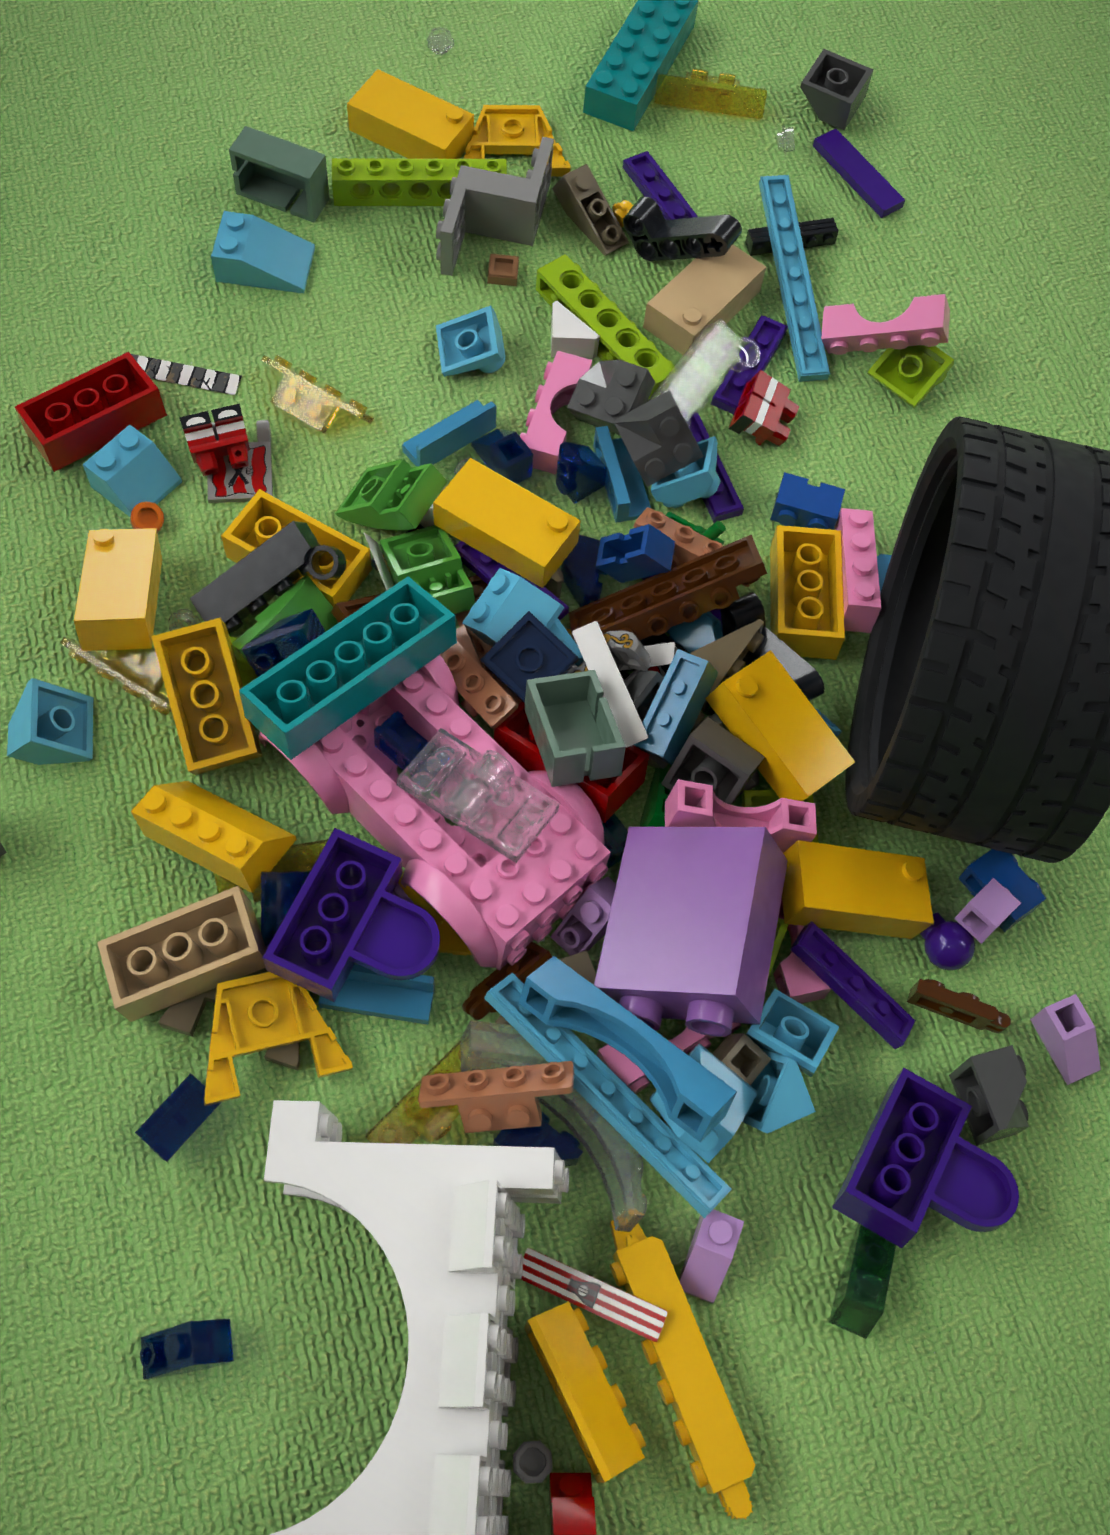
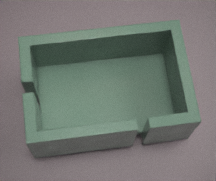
M247 126L243 128L230 147L232 170L235 171L233 178L236 194L286 212L302 189V193L290 209L292 215L305 220L316 221L330 199L326 156L324 154Z
M595 670L528 679L526 682L524 709L552 787L583 782L584 776H589L590 781L622 775L626 746L606 697H603L604 691Z

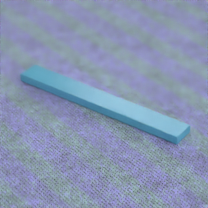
M789 175L761 176L759 187L798 381L828 380L830 371L825 347L821 340L822 332Z
M513 972L491 988L484 999L548 1063L572 1061L574 1065L573 1088L705 1219L732 1189L693 1150L679 1140L672 1129L570 1029L546 1025L518 1002L524 983Z

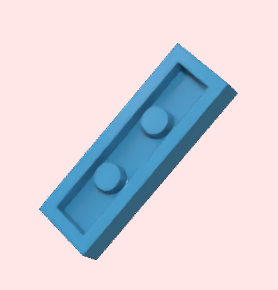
M476 400L402 444V451L415 466L429 463L434 465L495 429L497 406L493 402L483 406Z
M608 425L595 427L593 448L615 523L635 520L647 507L651 508L642 477L622 438L612 439Z
M677 649L642 722L648 738L634 744V746L662 758L670 765L673 764L684 746L706 701L705 698L708 696L718 675L717 670L709 661Z
M354 964L335 1002L320 996L318 1004L320 1008L428 1025L435 991L434 977L420 975L409 980H393L361 965Z

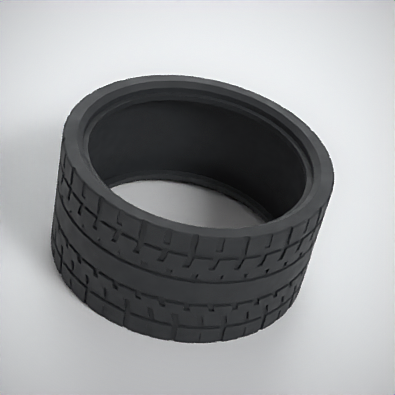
M958 416L953 418L942 430L923 467L904 516L881 590V610L869 636L851 723L848 753L855 763L846 769L845 794L847 807L854 816L887 822L891 825L1010 854H1017L1047 863H1056L1071 856L1084 844L1110 806V451Z

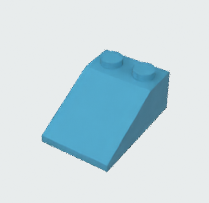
M224 211L211 254L216 282L304 294L315 251V244L257 216Z

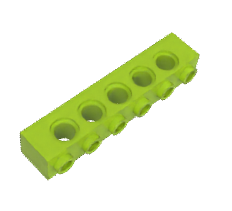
M332 158L334 206H444L445 199H451L452 177L458 176L461 165L507 174L506 159Z
M564 254L537 269L536 291L551 307L555 301L561 303L600 336L597 356L602 361L620 359L648 369L655 381L648 401L668 390L674 391L678 371L672 361L667 360L657 350L655 344L638 330L633 321L626 318L619 310L617 304L610 301L601 292L597 283L592 282L577 263H574Z

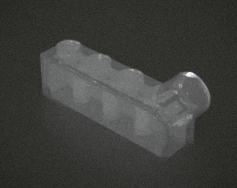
M719 319L703 329L648 401L670 390L688 426H690L692 423L690 420L691 416L699 412L707 404L708 399L706 397L710 391H715L723 383L724 378L722 376L726 370L732 369L735 372H744L758 364L760 360L759 346L751 338L743 337L740 339L722 319ZM739 348L745 352L746 362L740 358Z

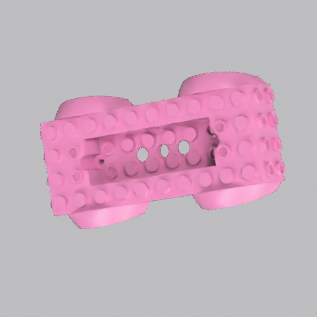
M440 655L292 760L263 733H259L260 743L265 748L267 742L275 747L305 778L332 814L349 812L389 853L402 858V866L405 870L400 883L405 888L409 886L415 890L444 918L463 940L474 960L481 967H496L500 970L507 963L510 965L517 963L526 953L527 949L525 947L533 940L537 943L542 941L553 928L551 925L559 918L564 920L587 888L600 881L608 871L606 865L611 851L604 846V828L600 815L591 799L576 783L552 787L546 771L527 772L459 707L458 691L453 675ZM401 763H412L415 765L417 773L412 778H402L397 773V767ZM426 790H433L439 794L440 798L435 802H427L421 797V793ZM451 809H457L465 816V821L461 825L452 826L445 821V813Z

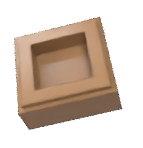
M490 254L487 284L517 286L519 256Z

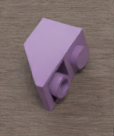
M609 877L587 888L551 936L570 956L586 950L588 952L606 933L616 884Z
M993 878L968 902L954 919L982 944L1021 902L1007 888L1003 887Z
M1076 994L1043 1008L1030 1019L1067 1085L1101 1070L1095 1026Z

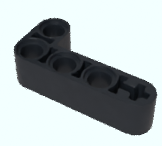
M646 196L640 197L623 218L624 227L637 253L647 261L723 256L742 232L739 221L735 217L726 214L665 220L658 204L652 198Z
M749 592L741 596L740 599L733 601L728 607L720 609L723 637L759 619L764 621L761 634L765 637L754 653L748 651L743 658V661L746 662L744 667L771 650L809 701L824 693L823 680L815 668L766 628L764 607L755 593Z

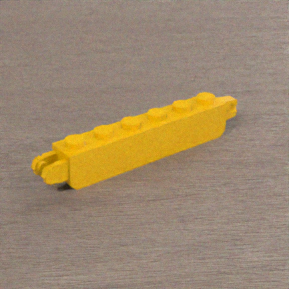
M633 1213L625 1214L610 1222L616 1252L612 1256L614 1263L610 1264L611 1272L618 1287L624 1285L627 1293L667 1311V1317L658 1341L653 1342L647 1338L641 1341L644 1355L650 1366L653 1364L657 1366L662 1379L657 1381V1386L665 1405L672 1404L678 1420L673 1422V1426L682 1447L688 1445L694 1462L689 1465L699 1489L705 1487L708 1494L717 1493L722 1507H725L724 1512L731 1519L744 1518L746 1520L750 1513L753 1512V1506L751 1504L752 1501L749 1500L750 1494L744 1480L752 1477L756 1464L663 1240L654 1236L647 1238Z

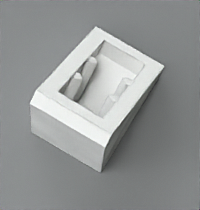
M555 301L552 304L551 357H555L557 351H561L586 359H594L598 354L600 336L561 303Z

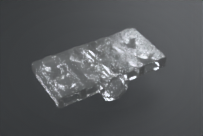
M442 728L438 730L397 777L398 787L515 863L519 861L559 811L560 804L514 775L513 766L501 754L492 750H487L484 754H481Z

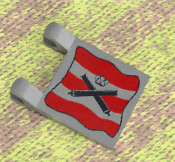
M268 420L256 422L258 442H249L248 466L232 469L228 455L216 458L220 472L207 476L209 503L250 501L259 489L273 496L271 429ZM211 422L215 439L217 441L219 440L215 427V423Z

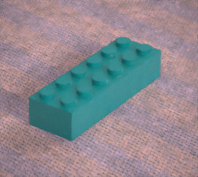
M638 0L585 86L583 113L634 132L694 28L698 0Z
M408 576L241 688L239 693L245 717L292 760L456 644L455 614Z

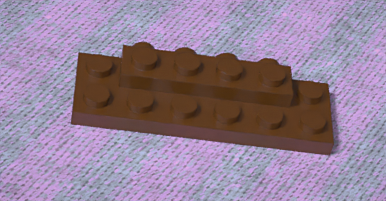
M752 535L671 568V571L657 574L569 612L571 634L573 630L597 621L603 634L609 631L625 630L632 632L640 641L652 635H662L671 627L680 623L693 622L700 618L702 614L711 610L728 607L733 601L740 599L737 586L752 584L761 576L768 574Z

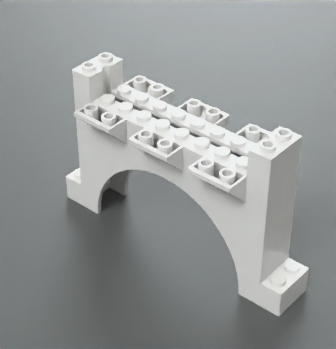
M274 1100L264 1181L284 1184V1195L306 1197L338 1207L356 1217L372 1234L391 1264L401 1289L408 1327V1362L399 1406L390 1429L377 1453L364 1471L346 1491L328 1506L296 1525L269 1535H508L509 1520L508 1516L502 1515L503 1497H509L511 1470L505 1469V1461L499 1460L500 1450H506L508 1441V1424L502 1422V1416L508 1417V1407H514L516 1400V1382L510 1381L511 1363H517L518 1338L513 1337V1331L507 1327L508 1316H514L515 1291L510 1289H515L516 1279L522 1278L523 1256L518 1254L517 1246L518 1238H524L525 1214H520V1208L515 1202L561 1204L562 1192H568L569 1168H565V1161L561 1160L555 1148L341 1142L342 1124L338 1122V1118L320 1101Z

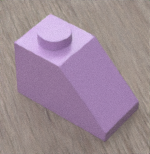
M714 1209L705 1219L700 1215L679 1277L680 1284L685 1293L709 1303H714L733 1259L744 1221Z

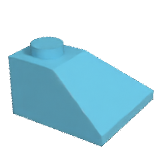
M34 678L30 679L8 724L7 756L37 765L92 760L94 697Z
M699 1043L689 1056L737 1091L725 1118L699 1142L668 1118L664 1103L657 1090L650 1097V1102L678 1139L709 1163L735 1135L756 1098L757 1091Z

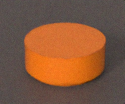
M145 501L138 503L131 512V526L133 529L157 528L158 533L164 523L162 509L153 502Z

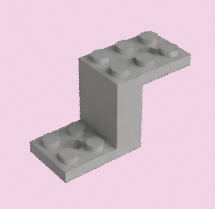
M542 137L539 149L534 148L531 166L534 168L533 170L528 169L526 178L461 165L458 176L452 177L451 199H445L443 208L444 221L439 220L436 230V239H440L436 260L441 261V274L453 275L465 232L533 246L551 183L554 139Z

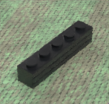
M834 218L799 222L804 248L835 244L839 230ZM768 227L748 229L745 243L750 256L773 253Z

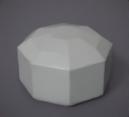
M540 1441L523 1442L513 1454V1471L525 1484L543 1482L552 1470L551 1451Z

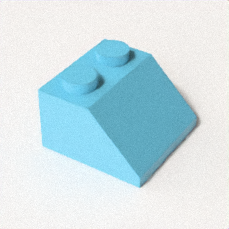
M128 425L83 463L90 486L129 517L131 516L132 509L138 503L148 501L158 504L182 483L181 477L154 442L131 425Z
M499 568L462 623L484 643L493 647L528 611L550 630L565 607L524 578Z
M774 988L763 1006L760 1025L752 1024L746 1035L761 1049L796 1060L800 1071L811 1077L819 1066L840 1026Z

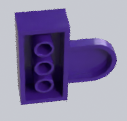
M334 828L262 958L267 971L335 1002L355 963L393 980H409L425 973L434 964L439 953V929L434 918L426 910L392 894L403 874L402 858Z
M903 1067L889 1086L832 1208L896 1246L903 1248L918 1232L928 1207L966 1229L976 1232H990L1003 1226L1014 1215L1019 1203V1190L1013 1174L1004 1163L959 1137L972 1106Z

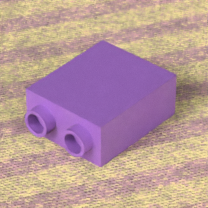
M629 827L594 986L602 990L606 995L655 1031L660 1029L662 1018L686 1020L685 1025L692 1031L718 1037L730 1035L733 1023L760 1025L788 863L787 858L767 828Z

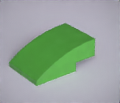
M404 458L368 467L335 514L346 521L376 529H416L448 481L432 463L411 467Z
M433 525L380 540V546L395 585L409 576L453 614L470 610L475 604L473 586L462 568L461 557L447 532Z
M306 576L301 578L255 617L257 623L236 639L232 645L255 672L261 676L338 624V621L331 613L333 606L310 577Z

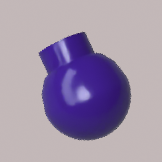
M934 913V924L920 933L925 940V953L931 963L940 969L953 971L963 968L971 961L974 955V937L958 922L946 921L939 913Z

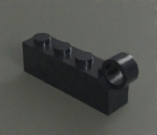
M292 521L192 596L190 600L204 622L221 618L230 634L243 625L242 620L250 614L256 615L269 606L267 601L276 595L281 596L294 585L293 582L301 576L312 575L319 580L338 579L345 571L346 559L338 548L320 545L307 523ZM325 552H329L334 561L332 570L327 574H324L319 567V559Z

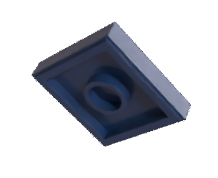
M528 611L480 660L482 664L525 703L526 682L528 679L566 674L579 661V658Z

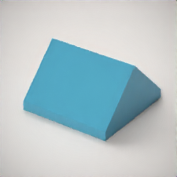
M763 1049L771 1060L750 1085L757 1091V1096L742 1122L768 1134L816 1111L797 1061Z

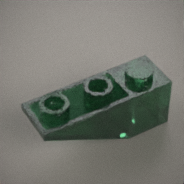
M859 1223L835 1292L829 1323L866 1339L884 1312L896 1245Z

